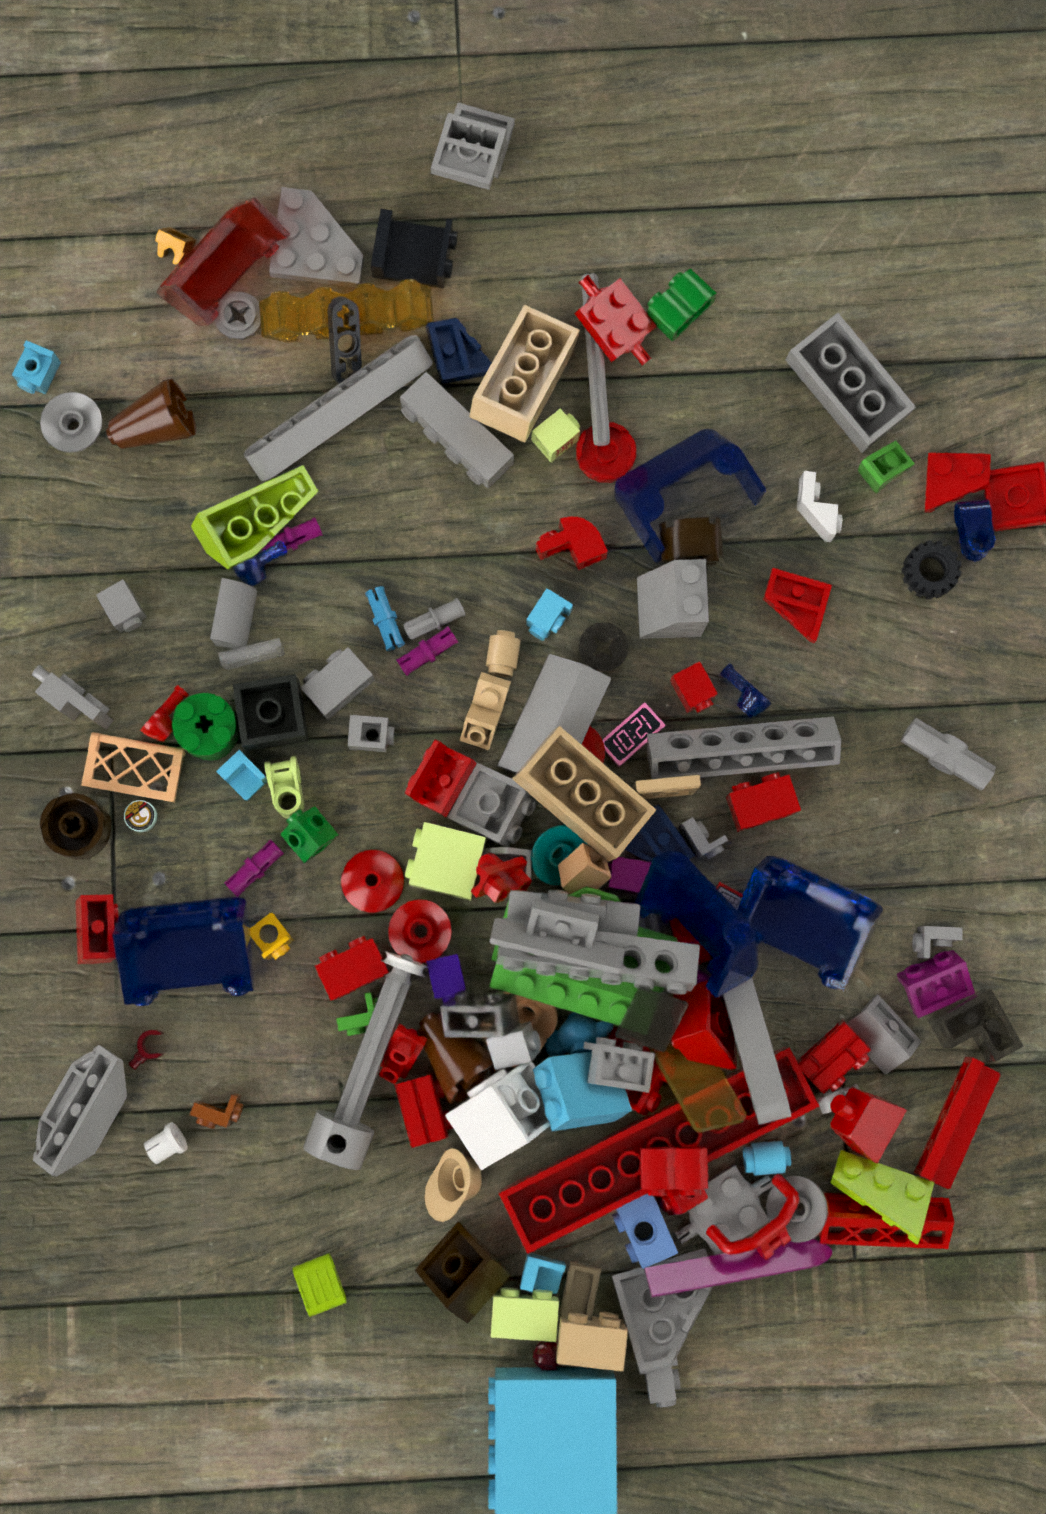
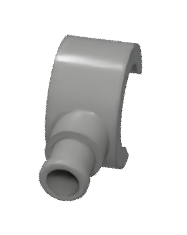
M854 1084L843 1089L838 1088L836 1091L826 1092L823 1097L816 1099L822 1114L832 1112L830 1105L835 1096H846L850 1088L859 1089L858 1085Z

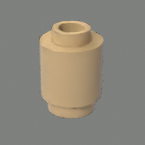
M498 630L496 635L490 636L486 666L489 667L488 674L496 677L511 678L513 671L517 670L521 640L515 638L514 632Z

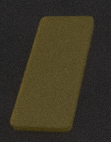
M670 1008L653 1011L646 1034L640 1033L650 1052L655 1053L654 1059L693 1129L701 1133L743 1122L746 1118V1112L720 1067L687 1060L679 1049L674 1048L670 1039V1031L673 1029Z

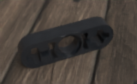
M343 296L334 298L329 303L327 310L331 373L333 379L338 384L345 380L341 373L346 371V362L339 359V357L347 358V366L353 370V373L348 374V377L362 368L359 310L353 301ZM342 305L349 309V312L344 314V323L349 327L351 326V328L344 327L342 317L337 315V312L342 310ZM348 334L352 337V345L349 349L341 351L338 348V341L341 336Z

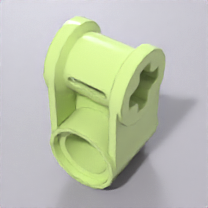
M291 756L290 760L277 763L264 762L273 805L278 813L288 819L299 809L303 811L304 798L297 757ZM295 796L296 804L292 809L284 810L281 808V802L284 797Z

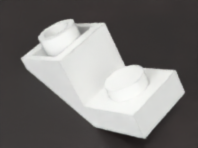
M804 471L799 479L797 510L825 542H831L836 533L841 532L842 515L838 514V504L814 502L819 499L820 483L815 482L816 472Z

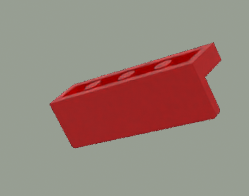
M973 1057L964 1058L913 1172L945 1189H950L1000 1078L999 1072L985 1066L984 1062Z

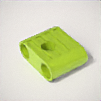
M330 1253L292 1268L309 1317L347 1303L343 1286Z

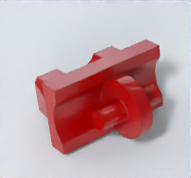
M493 853L482 855L476 867V873L480 875L481 879L479 884L472 888L471 893L476 898L487 895L496 904L506 899L511 890L527 891L532 880L523 870L528 862L522 856L503 862Z
M399 1023L389 1041L380 1065L382 1069L378 1075L392 1084H396L399 1077L405 1079L423 1049L427 1038L418 1036L416 1030L406 1029L405 1026Z

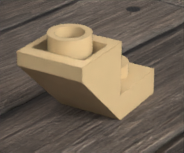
M481 672L472 704L464 722L460 737L461 742L486 750L490 749L511 681Z

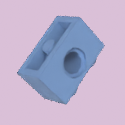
M647 1193L616 1209L617 1213L612 1215L619 1233L626 1231L630 1243L626 1244L625 1247L632 1263L639 1261L642 1269L678 1254L654 1196H649ZM640 1222L651 1224V1233L646 1238H638L634 1234L635 1226Z

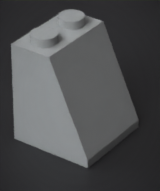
M706 559L673 560L637 577L639 639L702 636L709 622Z

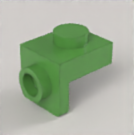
M373 992L365 993L368 1012L337 1018L338 1030H346L347 1036L365 1033V1026L369 1024L378 997L374 998Z

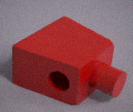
M852 1087L848 1090L846 1096L837 1095L831 1101L830 1108L835 1115L830 1123V1128L854 1152L878 1164L907 1110L882 1097Z

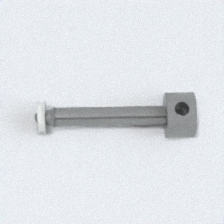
M384 951L387 957L381 961L393 966V969L385 975L384 984L336 1112L316 1111L303 1146L306 1152L318 1159L353 1170H359L362 1167L374 1135V1130L359 1121L408 990L412 986L410 981L411 973L425 977L422 972L425 968H429L413 961V958L407 954L400 956ZM339 1134L343 1136L346 1144L337 1145L332 1140V1135Z

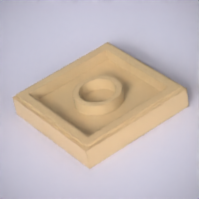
M700 775L635 781L632 789L644 799L693 795L701 786Z

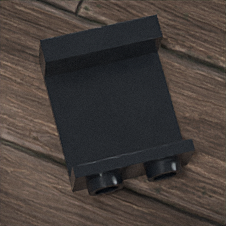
M380 208L371 260L372 277L444 288L445 278L451 279L453 260H449L450 249L456 250L458 232L453 231V220L446 219L445 228L394 221L393 210Z

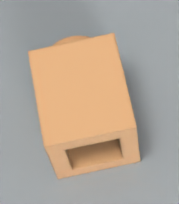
M582 843L558 865L561 886L569 894L586 886L598 890L611 878L607 860L585 843Z

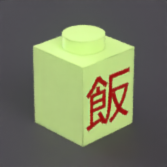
M560 408L532 430L531 440L550 462H553L579 440L580 425L572 414L568 413L566 415Z

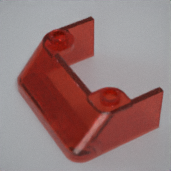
M255 197L233 205L162 282L156 293L196 325L208 326L220 314L216 309L219 307L218 302L256 260L261 259L263 256L269 259L280 247L277 242L287 239L290 233Z

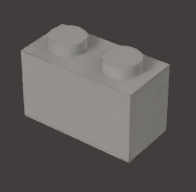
M349 647L344 651L341 649L335 651L327 659L328 664L320 671L315 669L303 679L304 685L300 687L327 720L375 681L372 673Z

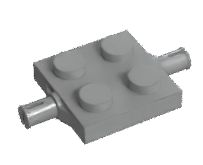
M733 1164L709 1179L708 1189H705L708 1199L688 1210L691 1223L675 1232L680 1243L683 1244L698 1234L707 1242L714 1255H718L722 1251L706 1234V1230L711 1225H716L732 1242L743 1239L768 1223L770 1220L760 1205L758 1195L774 1187L769 1176L765 1175L758 1181L750 1184L743 1178L736 1165Z

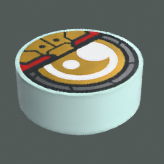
M136 800L126 807L124 820L130 829L136 832H146L156 824L157 811L149 802Z

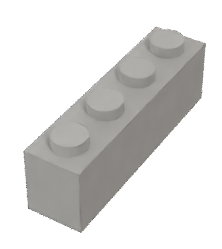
M427 372L400 396L401 412L410 422L414 423L417 421L425 428L423 430L425 436L434 444L439 442L445 447L446 450L444 452L453 463L458 464L460 462L468 469L467 475L477 485L482 483L489 489L514 464V454L479 421L470 418V413Z

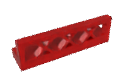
M823 1193L827 1202L828 1214L824 1228L819 1233L820 1244L949 1248L955 1223L949 1198H930L922 1234L918 1244H915L907 1238L908 1234L904 1236L895 1235L894 1232L899 1230V1228L895 1225L891 1227L882 1220L883 1217L867 1205L862 1206L847 1194ZM829 1226L845 1228L840 1233H828ZM866 1228H876L878 1230L873 1234H863L861 1232ZM932 1230L942 1231L941 1237H929L925 1234Z

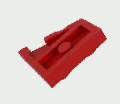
M928 453L925 513L933 512L935 508L951 501L953 503L963 499L969 493H976L988 488L991 454Z
M772 568L763 600L809 642L815 643L832 585Z

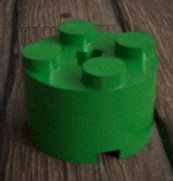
M211 693L194 694L179 703L175 709L172 721L173 734L179 745L194 757L202 760L223 758L232 751V748L238 742L240 730L237 714L222 697ZM206 721L213 724V726L208 728V733L201 729Z

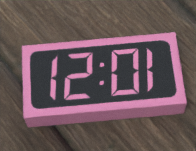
M644 702L603 739L605 753L620 767L647 743V734L658 733L666 725Z

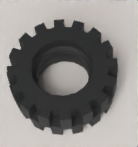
M930 540L924 544L917 545L908 554L902 568V574L905 576L903 581L904 584L908 583L909 587L907 589L910 592H916L915 596L920 598L925 596V599L939 598L956 585L958 578L961 576L962 571H959V568L962 565L961 561L957 560L959 555L956 551L954 553L951 551L952 547L950 545L944 546L942 541L933 543ZM927 558L937 560L944 570L942 579L936 582L926 580L919 570L921 561Z

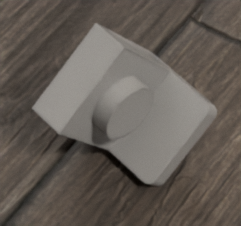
M692 817L679 826L698 859L706 855L709 860L724 851L722 844L728 841L726 835L709 844L707 838L710 837L709 833L701 821L696 823Z
M917 927V933L913 934L912 939L913 951L917 952V958L919 959L930 958L931 940H933V946L952 947L953 941L962 940L963 928Z

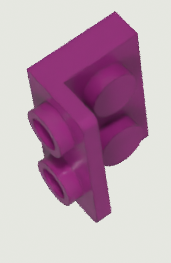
M954 950L939 952L933 958L920 964L909 965L904 971L896 974L898 981L905 988L913 1014L917 1018H921L975 994L966 962Z

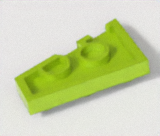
M840 1150L830 1183L862 1206L867 1205L883 1217L882 1220L891 1227L893 1225L897 1226L908 1234V1239L918 1244L935 1182L880 1163L876 1164L869 1159Z

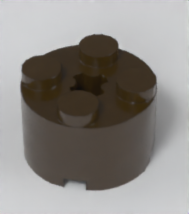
M709 517L673 520L674 526L666 528V522L659 524L661 560L663 563H669L673 560L706 559V566L717 565L716 562H719V558L724 556L720 518H715L713 523L709 522Z
M69 793L51 800L44 808L40 817V828L47 847L53 852L71 859L92 858L103 850L111 835L112 820L106 809L97 801L83 794ZM73 822L81 826L79 831H74L71 827Z

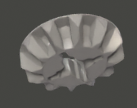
M233 292L225 295L217 303L214 310V321L218 330L229 339L235 338L243 341L245 337L254 336L259 326H262L263 312L259 302L252 295L244 292ZM232 308L240 314L246 312L243 315L246 322L245 325L238 320L231 322L234 320Z

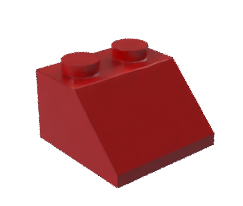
M709 981L696 984L686 994H673V1006L670 1008L673 1029L670 1031V1039L674 1048L679 1049L689 1061L729 1070L736 1069L737 1046L724 1001Z

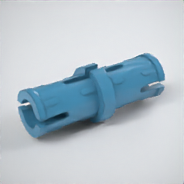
M383 586L375 588L378 601L372 589L368 590L365 595L375 616L373 623L379 627L386 646L385 649L386 651L395 650L392 637L398 648L404 646L405 642L395 621L398 618L396 612L391 610Z

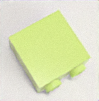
M424 822L423 829H416L413 840V847H417L415 860L409 859L405 872V877L410 878L409 885L471 901L473 896L471 890L475 887L478 875L476 867L478 866L479 858L483 855L486 837Z

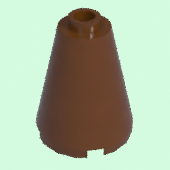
M174 379L163 380L109 420V427L106 428V433L112 445L125 449L188 439L197 433L192 410H186L183 402L187 401V398Z
M432 1012L419 1022L418 1036L427 1038L424 1049L450 1104H453L454 1100L458 1103L469 1097L467 1092L480 1084L488 1073L493 1075L499 1071V1069L495 1070L490 1052L443 1013L436 1015Z

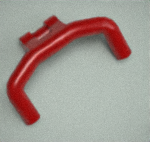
M776 1174L771 1182L787 1199L778 1216L754 1235L731 1242L716 1225L708 1227L706 1234L722 1252L735 1255L756 1249L764 1260H768L774 1255L773 1251L781 1245L784 1247L792 1241L786 1226L794 1215L800 1199L797 1190L781 1174Z

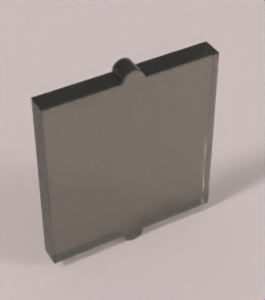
M639 986L615 1035L617 1038L636 1043L638 1047L646 1046L665 1052L689 1006L688 1002L668 996L665 991L658 993Z

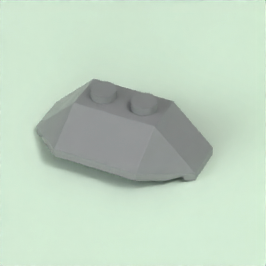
M98 1045L93 1051L83 1055L69 1067L42 1114L38 1125L36 1137L37 1151L34 1152L33 1161L50 1175L57 1177L96 1153L127 1098L124 1065L121 1058L105 1047Z

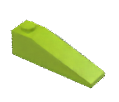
M304 465L197 513L191 528L205 552L225 568L230 569L255 557L318 493V489Z

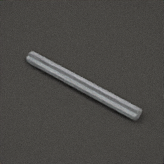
M595 273L582 275V279L589 275L599 289L598 276ZM582 288L584 306L590 297ZM585 328L593 443L596 446H605L610 443L604 352Z

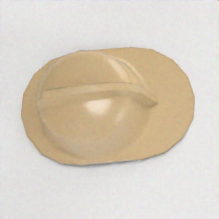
M451 1148L445 1151L426 1185L424 1196L426 1208L429 1215L436 1221L445 1222L450 1220L457 1213L462 1203L475 1197L481 1188L482 1170H480L473 1158L464 1156L458 1149Z

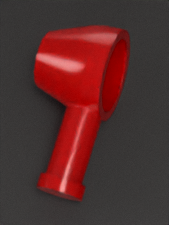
M176 685L173 693L155 711L140 731L150 738L164 742L173 732L170 714L189 694L183 688Z

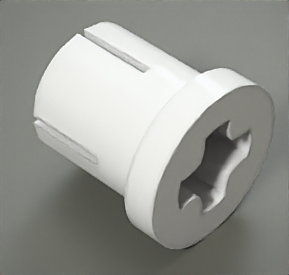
M173 1122L165 1125L162 1132L144 1142L145 1150L148 1151L149 1158L155 1164H159L175 1153L181 1154L188 1149L184 1135Z

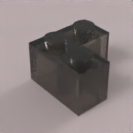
M981 989L927 1019L943 1048H953L973 1037L986 1061L996 1062L1023 1047L1021 1040L992 989Z

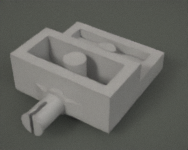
M41 665L34 669L32 676L42 682L35 693L73 721L81 712L105 730L114 721L107 715L110 710L90 693L83 697L82 695L86 690L64 673L58 678L52 672L46 671Z

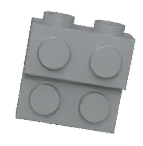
M477 763L448 818L502 847H509L510 843L515 844L520 839L522 834L520 824L525 815L530 816L534 812L537 800L513 779Z

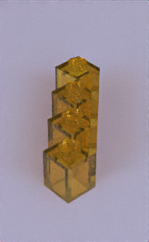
M414 279L403 280L400 282V285L390 290L377 288L371 283H363L347 294L334 292L329 287H319L313 293L303 298L291 296L286 291H275L271 293V296L259 302L262 337L285 343L298 342V336L315 335L316 340L329 339L328 305L334 298L339 296L346 297L357 305L359 310L360 336L383 334V329L401 327V332H410L427 325V323L434 322L431 287L420 284ZM342 305V310L338 311L337 315L342 317L344 327L351 328V326L349 327L344 323V314L348 313L349 309Z

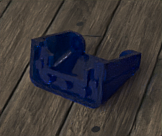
M668 851L654 857L635 901V904L640 905V916L645 918L649 913H656L662 916L661 920L664 923L677 918L714 959L709 962L706 968L712 973V976L705 987L715 998L751 979L759 965L757 936L753 926L685 855L677 851Z
M769 855L754 867L727 935L735 938V942L744 947H752V945H759L761 942H765L819 968L818 976L822 979L823 985L831 989H841L844 991L879 921L883 908L877 902L783 858Z
M228 897L136 907L125 910L119 915L112 937L125 1005L147 1006L157 998L160 990L222 984L223 990L232 996H241L253 991L254 975L246 899Z

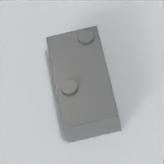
M836 313L791 349L785 359L861 453L907 418L916 408L839 313Z

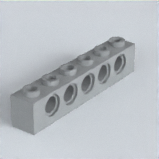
M834 716L647 734V758L652 779L692 775L711 777L840 764L841 737Z
M503 917L504 920L528 925L529 922ZM596 931L594 941L624 948V957L631 956L636 959L638 963L637 968L629 969L623 964L620 974L604 972L583 965L570 964L566 961L530 955L524 951L498 946L496 964L503 965V968L509 971H522L523 968L536 969L537 974L544 976H554L557 972L569 974V978L581 981L588 980L589 977L600 978L602 983L608 985H620L621 982L634 983V987L644 990L654 989V986L667 988V992L673 994H686L687 991L693 989L697 981L700 945ZM655 962H666L670 967V972H659L655 967Z

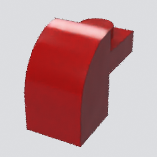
M570 516L561 518L559 520L561 532L557 533L556 530L546 532L536 542V552L540 560L569 549L578 571L605 560L608 554V550L597 528L588 520L580 517Z

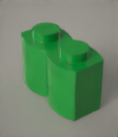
M691 268L684 274L682 272L677 273L668 284L670 288L662 294L657 292L647 303L649 307L647 314L656 324L657 328L671 341L679 337L715 301L716 292Z

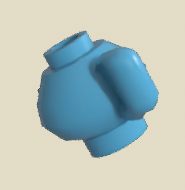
M575 1012L571 1013L559 1030H554L553 1034L546 1039V1053L550 1056H561L566 1052L570 1054L592 1052V1050L583 1049L584 1042L596 1044V1038L606 1037L613 1030L614 1024L605 1021L597 1023L588 1016Z

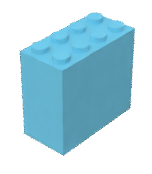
M539 1367L495 1368V1377H489L488 1405H495V1411H489L488 1439H495V1445H489L488 1474H495V1479H489L488 1509H495V1514H617L616 1378L613 1370L589 1367H557V1371H546Z

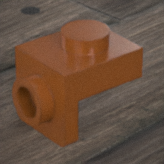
M232 1094L226 1110L201 1101L194 1102L190 1115L197 1117L196 1123L214 1129L217 1124L227 1128L231 1126L232 1121L237 1123L241 1116L244 1104L239 1102L242 1095Z

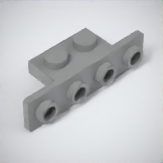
M511 890L509 894L507 918L529 921L533 902L538 900L600 915L596 931L637 936L639 904L601 900V896L595 894H581V897L568 896V892L560 890H548V894Z
M538 900L533 902L528 925L496 918L490 938L491 944L504 948L516 949L537 956H545L566 961L570 964L583 965L616 974L621 973L625 951L621 947L594 941L600 915Z

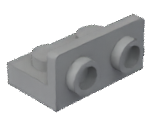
M597 1037L596 1044L584 1042L583 1049L592 1050L587 1083L649 1093L655 1053L642 1051L643 1045L624 1042L623 1048L615 1047L616 1040Z

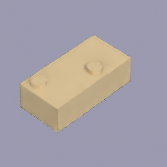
M524 305L473 396L469 417L525 443L575 350L580 330Z
M560 726L547 736L512 778L607 861L619 857L656 811L650 803Z

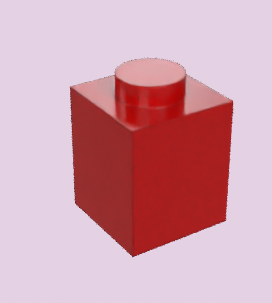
M700 661L672 675L670 679L687 713L696 710L698 714L714 705L712 700L716 698L718 693Z

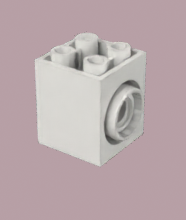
M533 1062L520 1064L509 1072L506 1068L497 1071L468 1091L467 1094L470 1098L445 1115L480 1170L485 1169L529 1143L550 1126L549 1120L545 1115L539 1088L535 1083L533 1072L535 1066Z

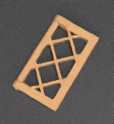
M92 732L81 786L175 803L185 749ZM101 742L118 747L117 750L105 758H102L99 753ZM130 747L146 750L149 754L133 764L124 750ZM121 752L131 767L115 777L106 762ZM157 753L173 755L172 765L164 770L155 755ZM152 757L161 773L146 782L137 770V767ZM103 765L112 779L109 782L94 779L95 769ZM133 770L143 785L140 787L120 784L118 780ZM162 776L168 781L166 792L152 790L149 785Z

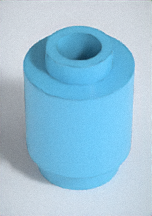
M781 1140L751 1143L750 1146L743 1147L745 1172L753 1173L754 1176L785 1173L786 1166H791L789 1146L784 1147Z

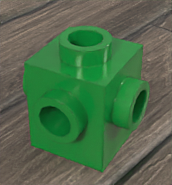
M315 806L305 812L299 809L286 820L289 825L280 834L303 863L323 852L339 835Z

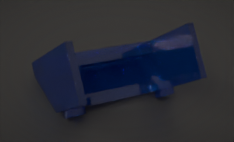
M703 429L623 475L615 484V499L656 564L661 561V555L665 551V547L650 525L651 522L657 520L662 515L664 510V500L659 493L660 491L711 462L719 473L724 475L735 474L754 506L760 503L766 492L765 486L742 450L713 429Z

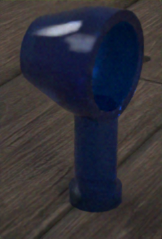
M279 540L255 557L233 567V570L245 584L253 587L267 579L265 564L279 556L286 555L288 553L287 547L284 542Z
M731 663L720 673L723 678L726 677L742 692L736 705L750 718L765 711L772 704L738 673Z

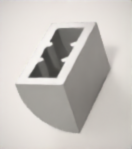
M221 579L210 636L215 646L246 651L257 596V590L254 587L235 580Z

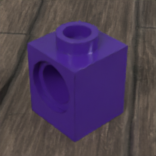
M458 954L426 961L427 967H429L428 971L435 999L442 998L443 1004L462 1000L460 993L467 992Z

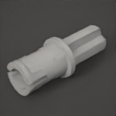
M456 598L435 609L428 608L429 612L409 620L403 625L407 636L410 639H415L436 628L440 631L441 626L466 615L459 599Z

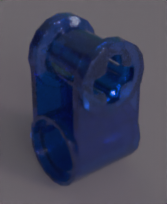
M988 499L955 503L954 519L958 529L961 552L970 561H980L986 557L987 553L995 545L996 537L992 523L991 504Z

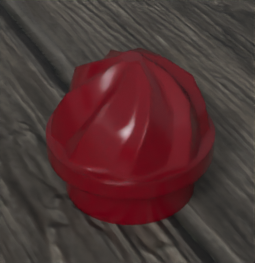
M558 1338L556 1342L541 1341L535 1347L533 1361L542 1370L557 1371V1367L564 1365L557 1364L556 1362Z

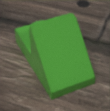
M894 441L864 458L859 465L858 472L872 490L878 493L890 481L908 471L915 463L899 443Z

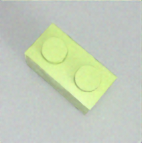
M500 1288V1292H496L493 1295L491 1338L556 1342L559 1308L558 1296H552V1291L533 1290V1295L520 1294V1289Z

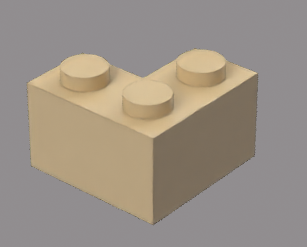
M599 1312V1316H592L591 1321L588 1320L587 1315L579 1313H568V1318L560 1317L556 1352L557 1364L624 1371L628 1333L624 1319H618L619 1314L612 1312Z

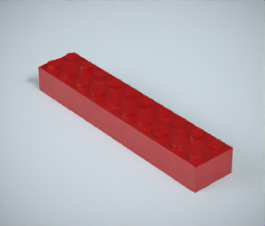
M782 1047L774 1051V1055L789 1103L791 1117L759 1125L743 1068H740L500 1189L499 1196L527 1254L647 1194L648 1190L641 1189L640 1147H707L709 1163L819 1107L790 1047Z

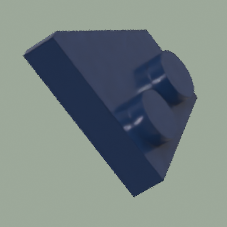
M457 318L427 323L426 331L441 384L486 375L492 362L481 351L482 346L474 337L467 334L466 328Z
M658 804L654 807L656 811L627 845L625 850L647 862H651V864L670 874L694 857L695 854Z

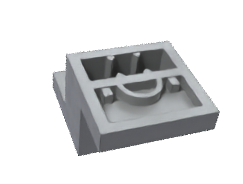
M457 103L454 114H447L432 162L431 174L490 190L493 178L499 177L515 125V118Z

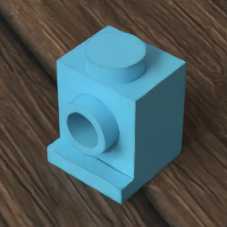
M26 340L23 345L25 347L12 376L18 382L17 386L22 390L32 394L35 391L46 394L61 362L53 351ZM33 365H37L36 369L31 371Z
M546 588L527 618L526 625L530 627L528 631L536 638L544 641L545 638H548L551 631L554 633L559 631L566 619L562 614L564 613L569 616L572 612L573 604Z

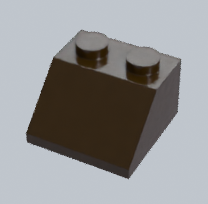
M459 1221L415 1269L416 1273L445 1308L467 1324L512 1275L503 1263Z

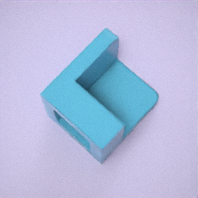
M240 750L216 771L246 801L268 782L267 777Z
M533 1253L527 1254L520 1281V1289L533 1292V1289L552 1291V1294H557L562 1274L565 1272V1262Z

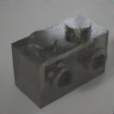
M473 990L458 991L454 994L453 998L440 1006L445 1038L505 1037L520 1025L516 995L503 994V990H490L483 994H474Z

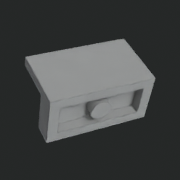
M878 994L869 1000L859 1014L847 1022L870 1047L871 1051L867 1055L885 1075L909 1059L922 1042Z

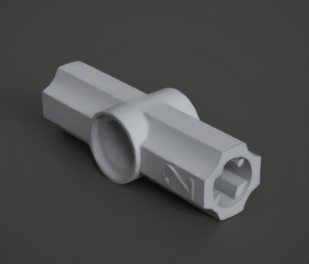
M917 718L913 719L907 727L900 741L928 758V762L936 769L949 775L954 774L980 791L985 788L995 773L996 766L968 750L967 744L950 734L943 735Z

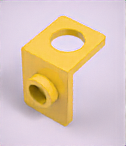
M269 913L248 930V934L263 952L261 954L262 957L270 960L272 957L277 960L291 949L288 945L294 941L273 913ZM269 924L275 926L278 930L277 939L272 943L263 942L260 938L262 927Z

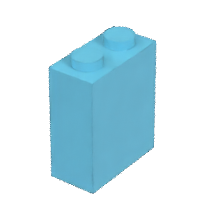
M592 1052L549 1057L533 1069L535 1083L539 1088L545 1115L549 1120L552 1131L611 1123L632 1111L625 1089L587 1083Z

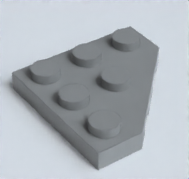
M282 187L269 270L270 277L360 288L364 263L361 251L311 190Z
M704 1248L660 1261L649 1267L707 1257V1253ZM641 1267L613 1275L612 1279L640 1375L673 1365L713 1286L651 1298L645 1271Z

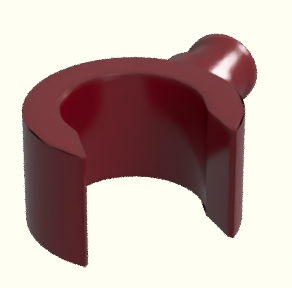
M148 1030L140 1035L137 1041L138 1051L134 1054V1058L128 1062L132 1069L136 1070L147 1059H156L164 1055V1053H149L145 1048L146 1039L150 1035L164 1034L162 1031Z

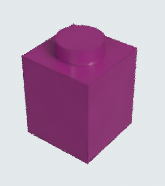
M618 857L612 860L611 863H608L611 878L607 881V889L643 896L646 894L651 862Z

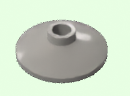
M77 392L63 393L51 399L43 409L40 419L41 431L47 442L54 448L69 453L79 452L90 447L98 439L103 424L102 414L97 404L88 396ZM72 422H79V426L75 430H70L69 425Z
M802 1176L786 1177L785 1179L797 1190L800 1199L799 1203H803L805 1207L804 1214H801L797 1207L786 1229L791 1237V1242H806L815 1238L824 1228L828 1214L827 1202L821 1189L810 1179ZM775 1186L772 1187L766 1203L767 1217L770 1221L778 1216L787 1199Z

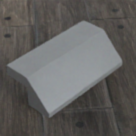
M548 654L497 766L516 775L547 736L558 726L562 727L582 744L611 681V677L582 663Z

